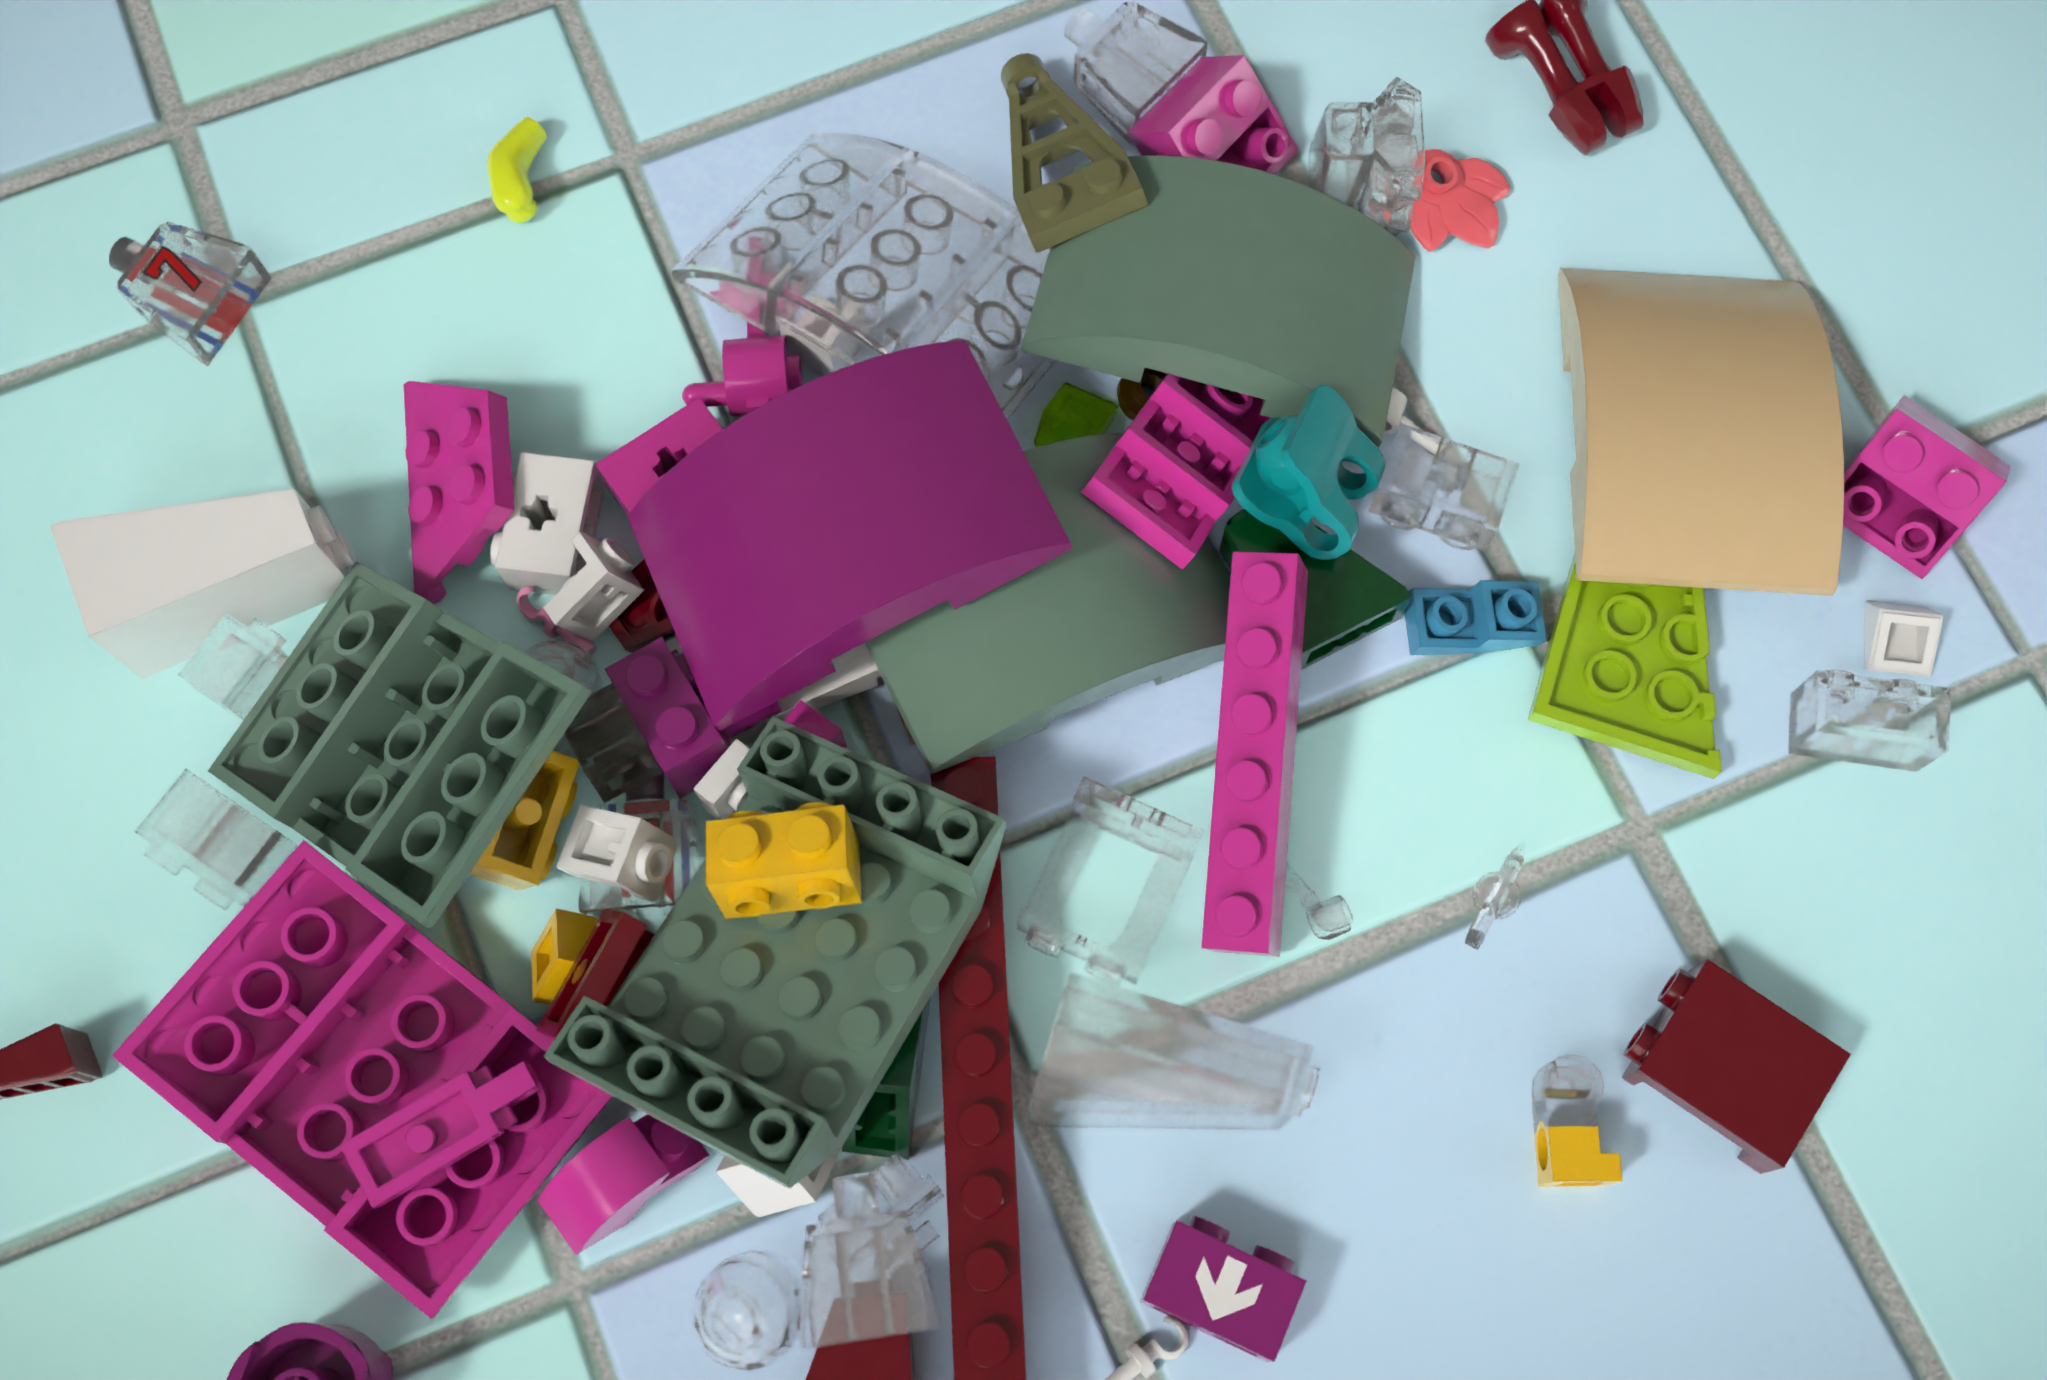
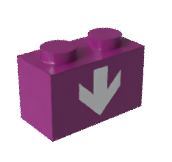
M1192 1215L1188 1225L1176 1220L1169 1230L1139 1302L1165 1315L1172 1316L1265 1362H1275L1307 1282L1291 1274L1295 1262L1259 1245H1256L1252 1255L1227 1244L1230 1236L1228 1230L1201 1217Z

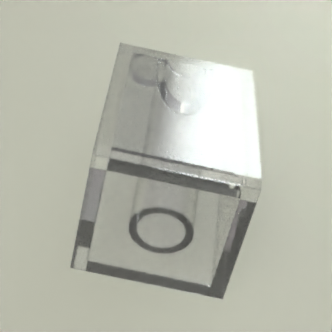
M1069 972L1029 1104V1124L1039 1127L1280 1130L1294 1116L1301 1117L1304 1108H1310L1317 1088L1320 1068L1309 1065L1314 1048L1312 1045Z

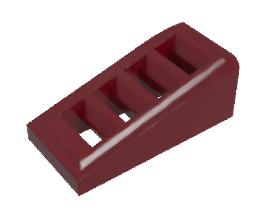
M57 1023L0 1049V1100L89 1083L102 1078V1072L88 1034Z

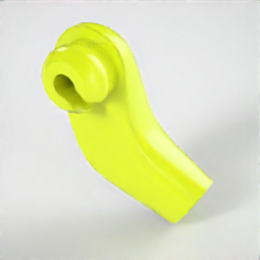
M529 117L522 118L495 144L487 158L489 182L494 204L499 211L505 212L507 217L516 223L529 221L537 211V203L532 198L533 190L528 171L537 152L547 138L539 123Z

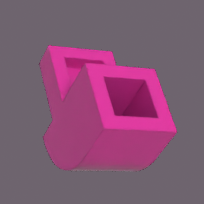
M648 1114L635 1122L628 1117L600 1135L569 1160L551 1179L537 1198V1201L575 1255H578L629 1224L650 1197L700 1168L710 1155L701 1142Z

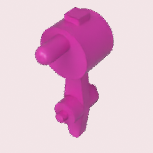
M762 237L745 238V273L724 275V286L714 287L715 302L725 301L728 313L746 311L747 338L723 340L722 363L724 381L687 385L682 392V399L686 405L700 398L706 407L728 406L730 416H743L774 398L803 385L800 355H789L785 335L767 336V310L788 308V297L798 296L797 281L786 282L784 270L765 272Z

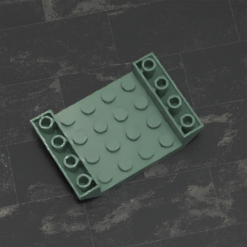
M772 716L737 768L748 793L737 812L750 810L769 814L794 811L799 806L812 802H823L833 806L845 805L859 839L862 903L824 909L766 914L756 917L725 919L706 886L705 859L608 1006L606 1007L584 996L545 1053L544 1058L551 1064L790 1189L842 1148L982 910L1004 836L1006 820Z

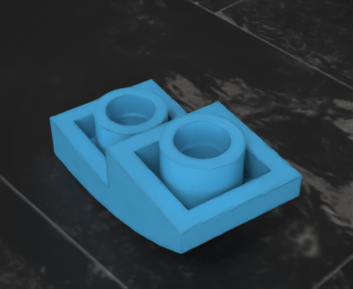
M1480 580L1471 589L1411 588L1408 591L1412 598L1404 614L1410 655H1454L1493 652L1542 645L1547 641L1538 582Z

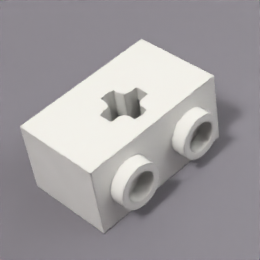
M520 452L516 474L512 473L515 511L504 523L503 530L495 532L493 536L491 563L510 590L520 591L523 587L531 586L535 590L532 593L556 595L562 589L564 583L587 564L571 542V539L579 531L593 538L596 537L606 486L596 468L595 462L592 460Z

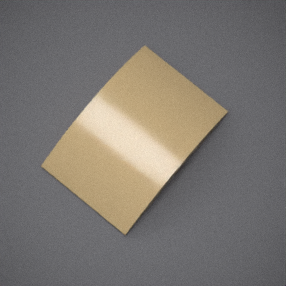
M1560 268L1558 288L1564 372H1571L1576 461L1570 472L1577 580L1833 596L1838 585L1844 514L1842 420L1835 368L1828 338L1818 310L1806 289L1798 281Z

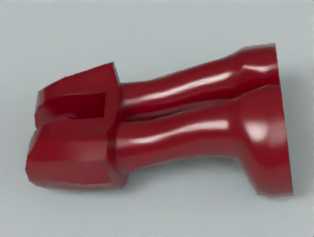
M1526 0L1504 15L1489 30L1485 43L1493 55L1499 59L1512 58L1519 54H1523L1527 58L1547 90L1553 104V108L1548 116L1561 134L1580 153L1586 156L1605 145L1607 139L1606 128L1612 135L1618 138L1641 130L1644 125L1643 108L1635 79L1630 68L1624 65L1612 70L1605 61L1585 16L1588 10V1L1541 0L1538 5L1536 0ZM1552 36L1560 38L1573 58L1584 79L1580 83L1576 81Z

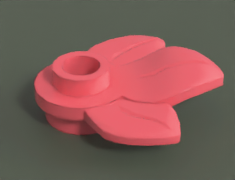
M1429 149L1418 154L1409 164L1406 173V189L1412 199L1407 215L1408 224L1417 241L1428 252H1432L1447 239L1450 233L1471 245L1487 249L1492 247L1496 242L1499 230V218L1494 203L1510 193V186L1506 178L1494 166L1478 158L1456 160L1449 153L1439 149ZM1431 170L1441 177L1443 184L1436 182L1432 178Z

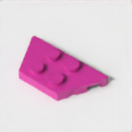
M408 381L403 384L406 426L405 456L408 465L409 484L408 513L411 523L414 593L427 599L432 604H436L447 594L442 580L455 564L469 567L483 550L489 536L498 532L515 511L507 397L483 389Z

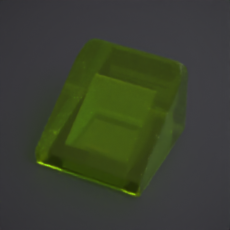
M1065 382L1043 409L1034 444L1036 447L1068 439L1106 434L1117 414L1119 406L1114 402Z

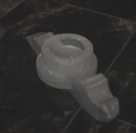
M1524 841L1508 854L1498 872H1489L1481 876L1474 885L1472 892L1473 903L1478 912L1467 932L1464 943L1477 951L1485 940L1494 920L1508 918L1520 907L1522 894L1516 878L1525 859L1527 843Z

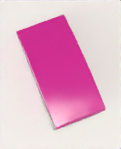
M1166 374L1081 493L1183 570L1197 554L1215 522L1235 498L1232 491V483L1261 426L1271 419L1270 417L1260 415L1263 399Z

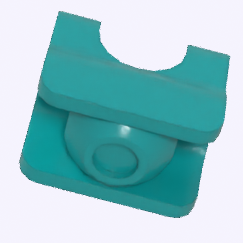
M1319 385L1309 393L1299 415L1271 418L1261 426L1232 483V491L1238 503L1252 516L1282 531L1300 550L1310 557L1321 560L1336 559L1350 550L1359 529L1358 514L1348 500H1358L1377 489L1385 469L1384 456L1379 448L1357 427L1353 413L1344 399L1328 385ZM1341 462L1355 463L1365 473L1351 472ZM1314 516L1320 523L1332 528L1336 534H1327L1317 529L1312 522V517Z

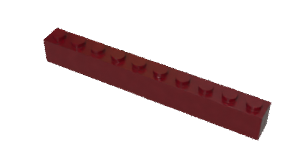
M996 756L974 757L930 774L932 787L999 816ZM999 849L982 910L938 983L954 1380H1026L1001 855Z

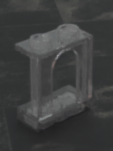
M1083 776L1073 797L1072 811L1025 909L1020 908L1017 914V930L1026 934L1023 940L1024 943L1054 958H1059L1061 952L1064 951L1086 961L1083 969L1088 974L1108 984L1120 986L1122 979L1136 985L1196 854L1204 830ZM1100 829L1159 855L1123 933L1116 942L1107 947L1063 927L1062 922L1064 905Z

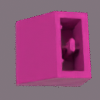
M1244 55L1201 57L1127 132L1141 156L1194 157L1232 163L1262 170L1274 175L1299 151Z
M1903 395L1844 470L1843 526L1920 579H1923L2007 482L2010 465Z

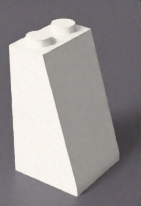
M294 488L63 520L50 525L88 637L142 679L328 602L348 574V567L353 566L356 562L341 530L334 532L322 507L318 505L310 508Z

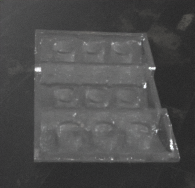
M832 132L810 134L672 269V278L769 335L773 336L780 328V323L851 365L906 348L937 342L966 340L1007 420L1057 361L1020 351L1050 248L1036 253L1018 209L989 188L932 157L877 138Z

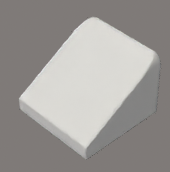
M1866 601L1864 610V668L1873 671L1931 677L1943 615L1927 607Z

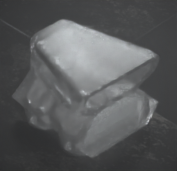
M1396 76L1374 102L1336 101L1327 105L1309 148V185L1311 188L1351 206L1374 220L1394 236L1402 232H1409L1412 222L1413 202L1419 201L1424 180L1425 151L1422 93Z

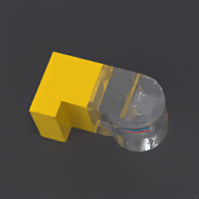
M1572 1053L1561 1055L1541 1067L1533 1078L1531 1093L1538 1187H1606L1623 1181L1620 1153H1601L1596 1106L1603 1096V1077L1594 1062L1582 1055Z

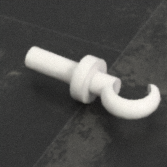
M1172 1316L1165 1317L1163 1322L1171 1323L1178 1329L1179 1342L1177 1346L1170 1351H1165L1154 1339L1142 1348L1133 1343L1125 1350L1129 1359L1105 1380H1132L1139 1373L1145 1378H1149L1156 1372L1152 1362L1157 1358L1167 1361L1175 1360L1182 1356L1189 1344V1331L1186 1325Z

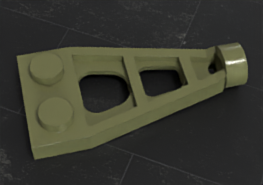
M1030 53L1019 54L1008 60L1001 71V82L1009 98L1013 199L1035 252H1041L1148 206L1143 187L1125 150L1050 79L1043 61L1038 56ZM1024 78H1037L1031 85L1018 88L1020 81ZM1059 117L1067 126L1065 129L1032 142L1030 130ZM1081 151L1093 163L1055 181L1042 184V167L1073 153Z

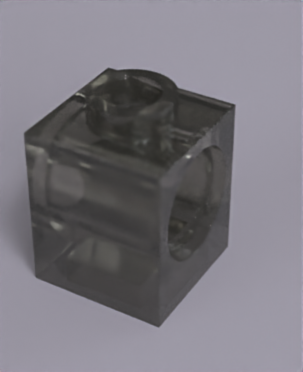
M614 683L591 693L564 734L584 773L605 804L663 771Z

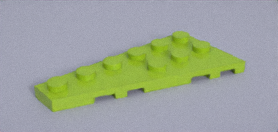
M1574 551L1527 720L1715 779L1722 773L1720 750H1715L1712 720L1716 717L1714 693L1709 691L1706 657L1710 653L1704 588L1577 580Z

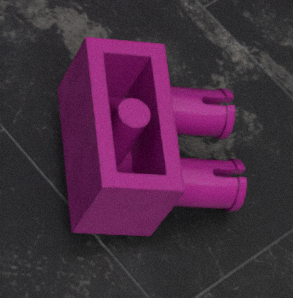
M662 637L604 669L680 800L695 792L693 788L732 744L730 738L767 717L781 712L778 703L775 702L718 731L713 726L704 701L700 702L697 697L701 694L684 653L679 654L676 649L671 652Z

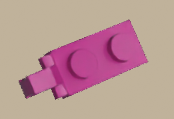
M525 1061L497 1077H494L489 1066H484L473 1073L464 1071L340 1145V1148L372 1208H380L504 1134V1129L518 1121L511 1107L519 1104L544 1087L531 1063L526 1064Z

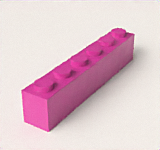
M1232 552L1201 948L1213 952L1280 957L1308 570L1299 554Z

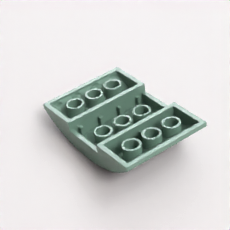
M1163 155L1128 156L1143 187L1148 206L1050 247L1020 351L1139 383L1141 382L1144 368L1257 397L1263 399L1260 415L1270 418L1299 415L1309 393L1319 385H1328L1350 407L1357 427L1376 446L1380 447L1385 432L1416 256L1394 235L1356 209L1321 191L1291 179L1254 168L1194 157ZM1087 162L1075 165L1073 172L1090 166L1093 163Z
M1123 433L1084 436L1023 451L1073 549L955 610L950 602L946 600L865 642L930 774L1047 729L1053 718L1137 685L1154 680L1157 686L1224 659L1231 576L1209 537H1206L1197 554L1182 570L1081 493Z
M356 561L213 762L208 772L272 818L298 832L346 867V871L416 921L432 930L592 691L581 683L502 641L500 643L443 612L427 599Z

